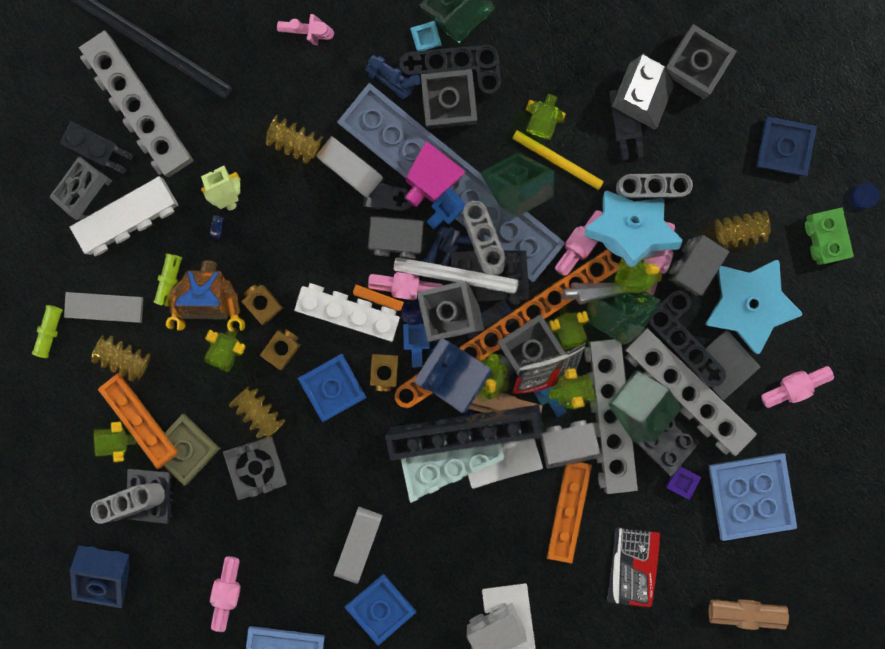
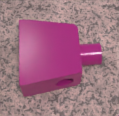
M426 142L406 177V182L412 186V189L405 196V199L414 207H417L424 197L434 203L444 191L451 188L463 177L465 171L429 142Z

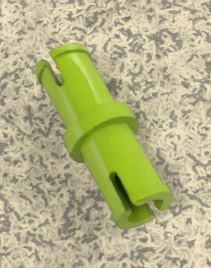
M166 253L162 274L158 275L157 279L159 280V285L154 303L170 306L174 285L178 283L176 277L182 257Z
M46 305L42 324L37 328L38 337L32 351L33 355L48 358L53 338L57 337L58 334L56 328L63 311L61 308Z

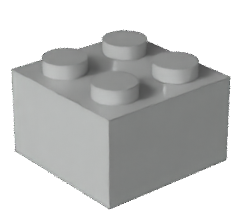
M586 420L571 423V426L567 429H561V426L547 428L540 439L547 469L596 459L600 454L593 423L586 424Z
M506 603L499 604L492 609V613L486 616L483 614L477 615L467 625V638L473 649H512L527 641L526 629L512 603L508 605Z

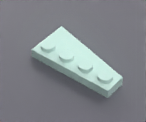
M496 444L401 459L410 503L427 493L439 490L444 485L451 482L454 483L472 472H477L503 460L502 445Z

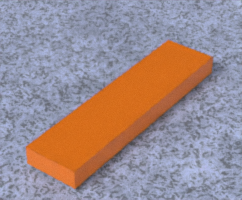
M117 373L98 388L99 392L157 469L163 467L179 454L120 374Z
M577 462L565 465L547 559L571 564L573 562L592 464Z

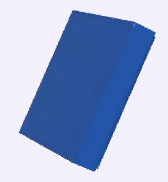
M343 354L298 378L322 422L366 398Z
M384 573L345 606V609L377 645H380L416 613V610Z

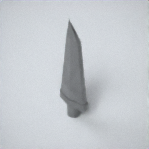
M571 283V289L562 290V298L564 300L576 299L579 304L631 293L642 283Z

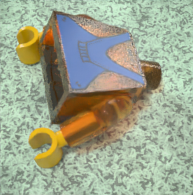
M205 260L201 264L200 271H187L183 280H180L171 290L169 313L172 314V317L166 321L168 329L174 328L175 320L177 321V330L181 331L185 328L184 319H227V316L230 315L231 319L227 323L228 329L234 332L233 322L238 321L240 330H244L245 322L243 319L238 318L240 309L237 294L230 281L225 280L222 273L216 271L217 264L215 262Z

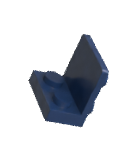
M441 338L414 382L435 393L460 412L466 413L492 373V370L459 347Z

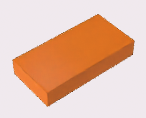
M355 285L353 291L356 296L397 311H401L404 304L402 301Z

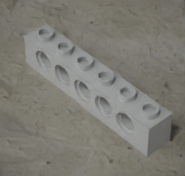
M104 30L79 48L83 53L80 56L81 60L88 69H94L98 75L94 78L103 91L105 89L108 90L112 96L109 98L111 105L117 112L119 110L122 111L126 117L123 119L124 124L131 133L136 132L140 138L137 143L145 154L149 152L154 159L151 164L159 175L163 173L169 178L192 163L194 160L111 36ZM106 58H111V67L103 70L101 68L102 61ZM120 79H125L126 87L121 91H116V82ZM134 100H139V110L130 112V103ZM148 121H153L155 124L154 130L148 134L144 133V124ZM162 142H167L169 145L168 152L159 155L157 152L158 145Z
M643 328L623 349L627 353L625 359L635 368L639 365L645 371L643 376L652 385L657 382L663 388L661 393L671 403L675 400L682 407L679 411L689 420L694 418L700 424L697 428L706 437L712 435L718 441L715 445L725 455L730 453L736 456L757 435L647 328ZM653 351L657 355V361L654 365L649 366L645 361V357L648 352ZM668 369H672L675 372V379L671 383H667L663 377L664 372ZM690 386L693 390V396L689 400H684L682 391L685 387ZM709 404L711 414L703 418L700 414V409L703 405ZM726 421L729 424V431L727 434L721 435L718 427L722 422Z
M621 339L588 342V347L584 348L586 363L590 362L591 372L587 373L589 388L593 387L594 397L590 398V407L592 413L596 412L597 422L593 423L596 438L599 439L600 452L596 460L602 466V473H598L599 486L604 488L607 494L638 491ZM604 358L608 359L611 364L609 371L606 373H602L598 369L599 361ZM605 384H611L613 387V394L608 398H604L601 394V388ZM608 409H614L616 412V418L611 423H607L604 420V413ZM612 434H616L619 437L618 445L613 448L608 447L606 443L607 438ZM618 459L621 461L622 467L620 471L613 473L610 471L609 465L613 460Z

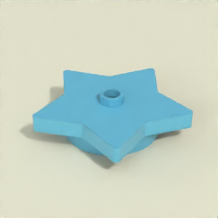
M609 191L604 192L603 214L586 226L584 236L603 242L612 253L623 257L630 267H634L640 260L653 255L656 251L680 249L682 239L664 221L663 198L632 201Z
M778 260L772 261L749 273L720 266L717 271L721 295L720 300L705 324L711 327L736 331L755 354H759L775 326L802 316V312L781 291L780 263ZM752 299L756 301L755 309L749 306V302Z

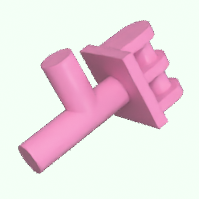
M313 14L310 15L309 24H302L297 19H292L290 22L278 21L277 30L280 32L308 34L307 40L314 45H318L319 39L330 40L334 36L333 29L324 22H321Z

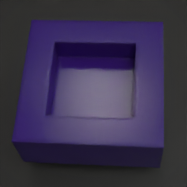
M680 466L673 476L670 477L666 488L690 500L701 477Z

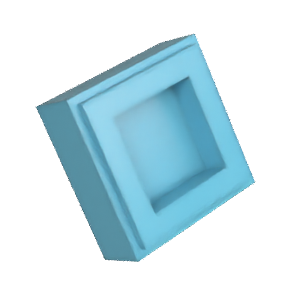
M435 21L410 28L417 51L442 47Z

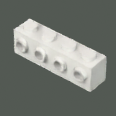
M157 177L70 226V229L84 253L97 256L107 251V245L115 241L118 244L130 237L129 233L135 229L142 231L152 225L151 220L159 216L163 219L175 212L173 208L178 206V203L165 180Z
M309 283L308 288L302 286L294 311L393 341L400 317L395 316L396 310L382 306L381 311L371 308L372 303L358 299L357 303L347 300L348 295L333 291V295L323 293L324 287Z

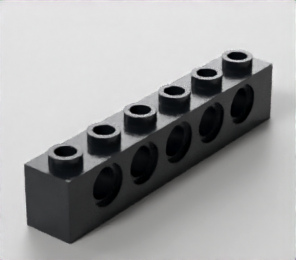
M538 404L395 426L390 428L385 438L390 460L541 438L544 427Z

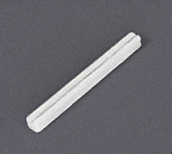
M398 257L394 264L395 271L452 282L467 281L468 285L509 293H516L518 287L516 279Z

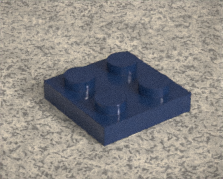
M766 117L756 167L803 177L808 176L817 126Z

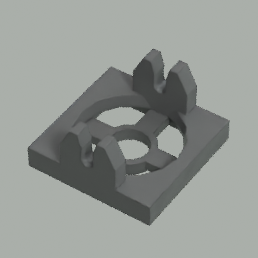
M78 157L52 192L50 198L71 217L81 221L86 218L82 213L105 183L109 186L112 180L87 161ZM91 174L92 181L85 189V181ZM80 181L78 188L72 192L74 185ZM80 195L75 204H69L73 197Z
M272 436L223 452L238 500L254 497L287 485ZM254 449L266 452L271 459L263 461L257 458ZM246 452L248 457L246 466L236 470L239 457ZM255 460L259 461L263 467L262 472L258 475L251 474L248 469L249 463ZM274 466L272 478L265 484L262 475L266 468ZM249 475L255 479L257 487L244 484L239 477Z

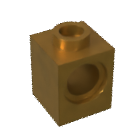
M253 285L244 293L246 298L242 301L243 304L262 325L266 324L283 309L264 285L259 287ZM261 295L268 302L264 310H258L255 307V299Z
M287 329L284 333L278 330L260 356L279 370H283L300 347V344L296 342L298 337ZM279 341H284L288 344L287 354L279 355L276 352L275 346Z
M372 355L370 385H375L376 390L391 391V387H396L398 356ZM380 366H388L391 369L392 375L389 379L382 380L378 377L377 370Z

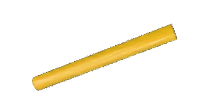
M518 130L514 134L512 139L592 187L600 189L604 182Z

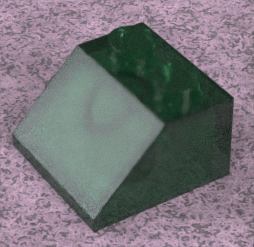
M424 0L419 5L448 36L458 43L466 38L495 9L490 0Z
M518 152L482 171V177L499 206L517 217L554 197V170Z
M620 277L619 279H617L616 281H614V282H612V283H630V282H628V281H626V280H624L623 278ZM637 288L631 293L590 301L587 307L589 318L587 323L626 345L642 333L660 305L661 300Z
M639 370L631 375L608 403L633 442H656L682 409L669 388Z

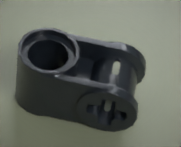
M379 183L367 198L364 196L363 207L405 212L412 205L407 202L403 203L402 207H399L398 203L394 201L395 197H399L400 193H403L405 197L409 191L384 183Z

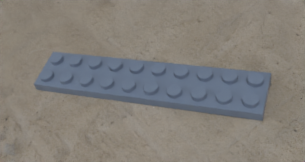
M370 83L338 120L337 123L405 179L426 142H429L465 171L463 177L451 189L466 204L471 201H480L485 205L503 250L527 251L528 279L531 282L537 279L564 246V241ZM462 211L455 220L465 227L464 212ZM472 213L469 217L471 219H479L481 215L479 213ZM487 235L478 237L482 242H487L491 239Z

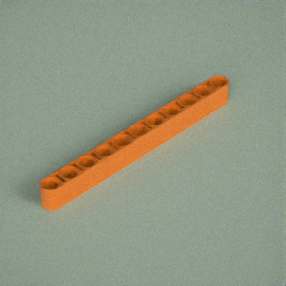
M608 248L458 347L463 351L466 347H474L477 351L475 359L478 361L483 360L500 349L498 343L492 347L485 345L484 337L486 334L495 333L498 341L510 334L506 330L505 324L511 318L517 320L518 328L532 320L526 314L527 308L532 304L539 308V315L541 314L543 319L574 300H564L562 298V290L570 289L569 281L572 277H578L581 283H599L624 267L627 262L623 258L620 263H615L611 258L612 252ZM593 263H598L602 267V273L599 277H594L590 273V267ZM553 290L560 294V301L556 305H551L548 302V294ZM418 374L396 389L395 399L401 407L409 408L433 393L414 382ZM403 389H410L414 397L409 402H403L399 398V393Z

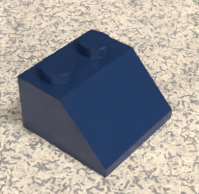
M78 546L70 569L72 600L122 608L129 574V554H124L120 551L101 550L96 547Z

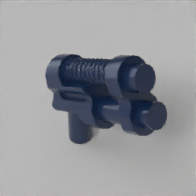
M372 55L365 69L369 73L368 76L373 80L376 78L384 83L388 88L395 91V95L401 99L410 96L416 85L421 83L419 75L407 77L399 68L394 69L386 64L383 57Z
M441 226L426 258L423 257L421 262L436 264L433 261H435L439 250L445 252V255L439 265L450 267L451 253L458 252L459 245L473 246L470 237L460 235V231L455 230V228L449 227L448 229L446 226Z

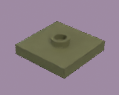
M182 414L165 432V435L179 454L166 463L164 467L186 486L220 450V447L185 414Z

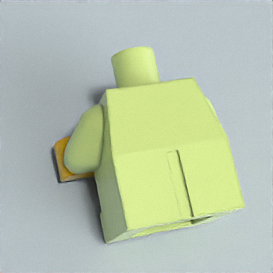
M225 166L214 170L213 173L210 172L201 176L205 186L201 190L207 201L220 209L226 207L228 210H233L236 208L235 202L239 201L237 196L240 194V178L236 172L229 175Z

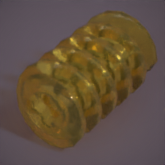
M276 115L268 129L266 145L271 146L275 142V149L278 151L285 146L284 153L287 155L294 150V158L299 159L303 155V162L306 164L311 159H314L324 137L321 136L315 141V132L312 131L308 136H305V127L296 132V123H293L288 128L286 127L287 119L284 118L279 124L277 123L278 115Z
M766 210L763 211L762 215L759 212H754L752 217L749 214H744L741 219L736 215L732 221L726 217L722 223L718 219H715L714 222L717 241L726 250H728L729 242H732L734 247L738 248L739 240H742L745 246H748L749 238L753 239L755 245L759 242V236H762L765 243L769 240L771 230Z
M102 335L93 351L92 363L97 364L101 360V367L106 368L110 365L111 372H116L119 369L120 376L124 377L129 373L128 379L130 381H134L137 377L139 381L148 366L151 354L148 353L142 359L140 358V349L132 354V345L123 350V341L120 340L116 345H113V336L104 341V335Z
M247 387L229 406L231 408L239 406L236 414L246 413L243 422L253 421L250 430L259 428L256 437L266 436V440L284 424L285 419L276 421L275 419L279 413L275 411L269 414L272 405L262 406L265 397L255 398L258 389L249 391V387Z

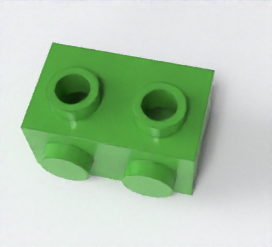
M843 208L806 216L805 229L807 235L811 236L813 243L811 255L814 261L817 260V265L854 257Z

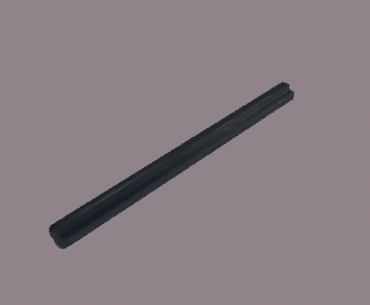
M70 0L222 98L226 99L231 93V86L98 1Z

